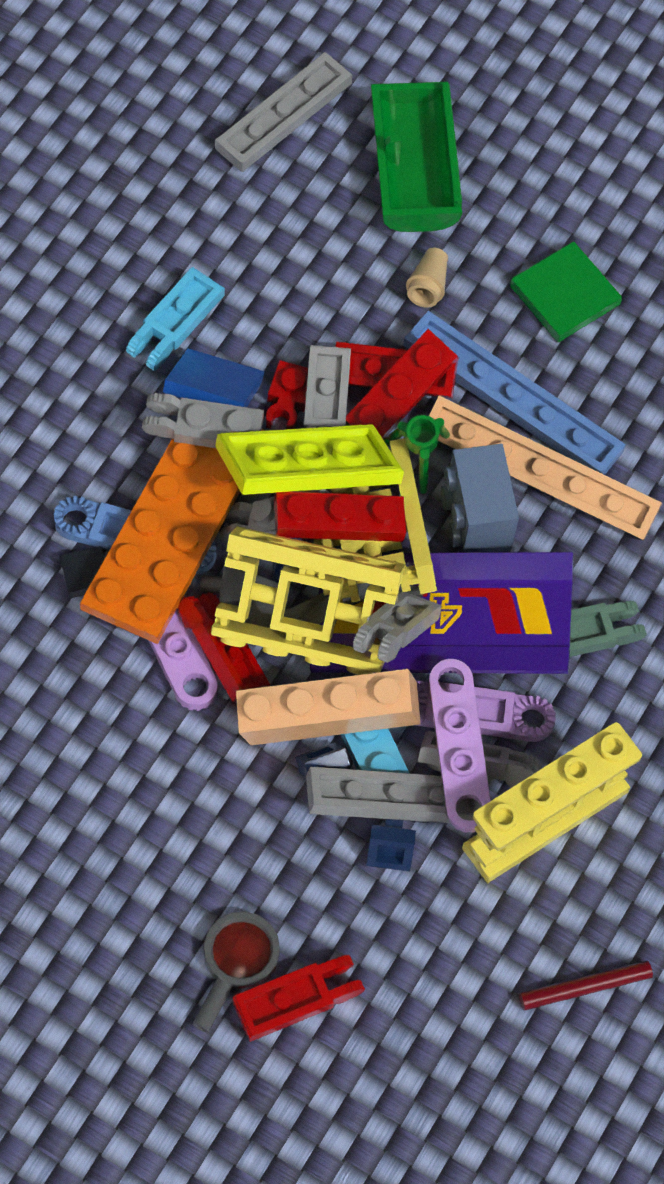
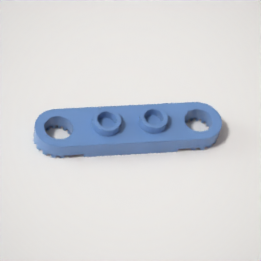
M73 496V498L66 497L65 500H61L59 505L55 507L54 524L57 532L68 540L93 547L101 546L103 550L109 551L132 510L103 502L100 504L86 500L82 496L81 498ZM74 510L83 512L87 516L86 522H83L82 525L79 524L78 527L66 525L63 518L68 512ZM213 541L196 574L205 573L214 565L216 560L215 541Z

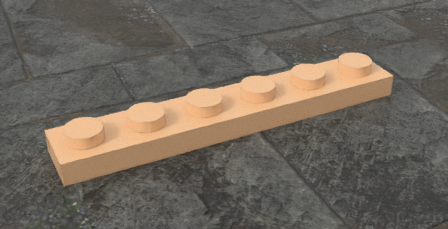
M438 396L429 414L433 419L442 418L444 426L450 433L447 439L439 435V442L455 450L503 444L511 477L643 541L662 505V502L441 396Z

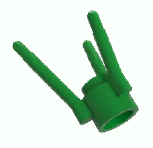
M426 415L415 416L409 423L399 422L397 429L383 439L386 445L390 446V441L404 436L409 450L419 454V491L421 494L427 492L430 452L436 448L439 435L445 439L450 436L442 418L433 419Z

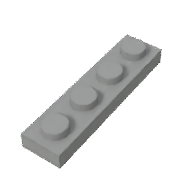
M324 52L215 140V149L241 172H244L352 84V74L329 54Z
M310 767L307 772L306 783L309 814L450 823L446 812L441 776ZM473 798L462 799L456 806V812L462 819L470 821L473 820L474 812L481 808V805Z

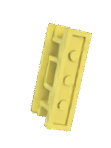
M405 438L390 441L391 453L404 471L402 482L398 486L400 496H404L406 532H408L414 565L406 567L403 552L382 556L383 552L402 549L401 542L314 539V544L332 548L341 546L342 550L403 563L405 564V569L401 582L402 592L411 591L410 585L414 584L419 585L420 594L435 592L437 587L409 450ZM390 485L331 489L334 494L353 493L392 496L391 488L370 492L372 489ZM344 579L339 602L343 603V599L351 597L352 602L360 601L357 584L364 582ZM323 589L324 596L330 595L331 590Z
M236 526L229 534L226 548L228 556L224 566L245 571L239 606L222 602L217 606L211 635L221 637L220 641L230 646L244 647L246 643L262 646L263 652L274 656L283 657L287 656L288 653L305 656L304 660L313 665L329 666L330 662L347 666V671L357 675L381 672L385 662L379 660L377 656L381 643L378 638L375 639L371 649L365 653L355 651L354 647L329 641L333 636L336 619L359 624V630L367 622V618L372 615L375 601L395 605L399 595V587L402 582L405 564ZM260 559L285 565L280 573L278 588L255 583ZM344 578L369 583L363 607L339 602ZM290 582L331 590L324 625L284 617ZM252 600L274 605L270 628L245 623L249 617Z
M619 723L611 724L477 809L473 814V820L477 824L475 826L477 835L463 843V851L488 884L629 792L630 786L624 779L628 775L625 770L641 760V751Z

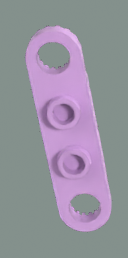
M177 608L159 643L155 644L151 641L149 643L167 681L170 683L176 700L181 703L182 707H186L188 710L200 711L213 704L218 691L217 679L201 645L192 631L193 629L185 627ZM196 678L198 680L202 679L203 682H206L208 690L202 696H190L184 690V685L187 684V681H191V679L196 680Z
M445 659L433 667L429 677V688L446 812L449 822L455 829L465 833L476 832L475 826L477 824L474 820L469 821L459 817L456 812L458 802L462 799L473 798L482 807L491 801L474 681L470 668L464 662L457 659ZM455 671L457 672L456 674H460L464 682L462 688L456 692L444 691L438 683L440 676L444 672Z
M416 680L421 724L416 726L435 728L429 682ZM438 682L440 687L446 692H456L463 686ZM474 687L481 735L537 742L545 739L552 732L556 720L555 711L552 704H549L545 698L541 699L540 696L517 695L515 692ZM527 710H536L544 716L545 723L540 728H529L522 721L521 715Z

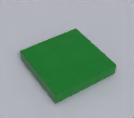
M574 241L513 277L510 283V287L557 343L621 305L623 298Z

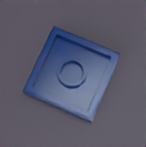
M187 348L165 379L163 393L180 399L182 397L247 407L261 386L265 371Z

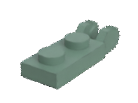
M630 600L609 605L600 603L573 609L571 615L570 657L613 648L615 645L622 646L638 642L645 638L647 633L642 624L613 629L612 622L628 619L639 612L637 603Z

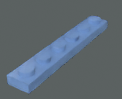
M427 311L404 337L403 346L409 349L427 329L431 330L459 357L455 382L562 455L605 475L624 452L626 444L430 311Z

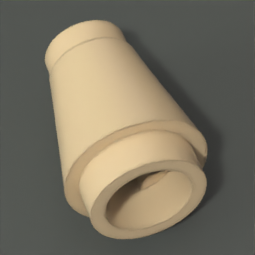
M429 248L406 282L408 298L420 307H433L444 297L448 255L443 250Z

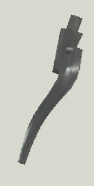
M224 566L222 577L203 575L200 586L201 592L220 594L219 602L239 606L245 571ZM259 575L256 576L255 583L278 588V583ZM369 583L357 584L360 601L352 602L351 597L344 598L343 603L355 605L363 602ZM401 584L399 587V593L402 592ZM410 585L411 591H407L408 593L423 597L418 586ZM321 593L291 609H285L284 617L321 624L325 620L329 595L324 596V593ZM252 600L250 607L252 614L245 623L270 628L274 605Z

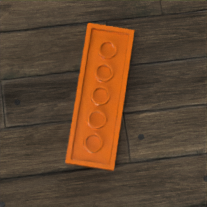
M174 439L170 441L81 600L80 608L82 611L155 644L159 643L179 606V602H181L180 599L184 597L240 493L237 484L216 448L174 442Z

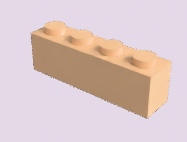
M409 669L236 691L239 734L250 745L421 724L417 682Z

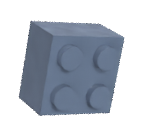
M503 444L453 450L450 466L444 468L446 485L441 486L443 509L451 511L453 520L448 525L451 547H458L459 553L511 552L519 516Z

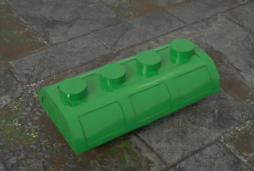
M450 83L371 84L384 224L390 229L400 232L438 231L453 226L462 216V195Z

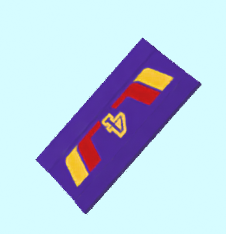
M573 552L430 553L437 591L425 593L421 598L442 606L439 620L406 647H400L396 657L388 663L385 662L381 672L409 669L411 673H431L433 667L440 661L457 659L464 662L472 673L568 674L573 593ZM382 553V556L395 553ZM404 553L406 567L413 566L412 553ZM319 588L318 595L323 593L322 588ZM364 601L355 604V606L363 607ZM375 601L373 613L386 603ZM336 619L333 636L329 642L353 647L354 637L358 632L359 624ZM330 662L329 666L310 664V671L313 673H351L347 671V666Z

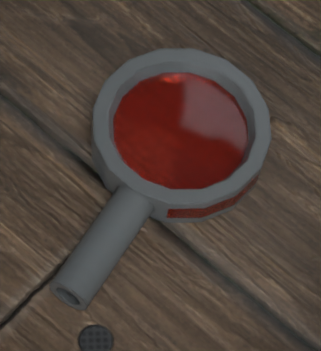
M246 911L229 913L218 919L208 930L204 942L205 965L216 981L193 1022V1026L200 1031L206 1033L210 1031L231 989L245 990L259 986L266 982L276 970L280 956L278 935L272 925L260 915Z

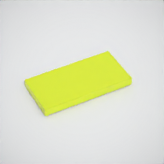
M373 424L217 434L215 447L242 495L401 484L404 474L403 469Z

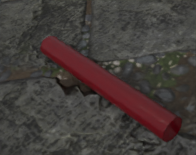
M647 960L519 993L521 1007L525 1011L653 978V972Z

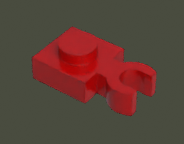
M279 360L268 392L267 402L273 403V405L266 412V428L271 429L273 421L278 417H283L288 420L287 429H296V410L305 412L308 368Z

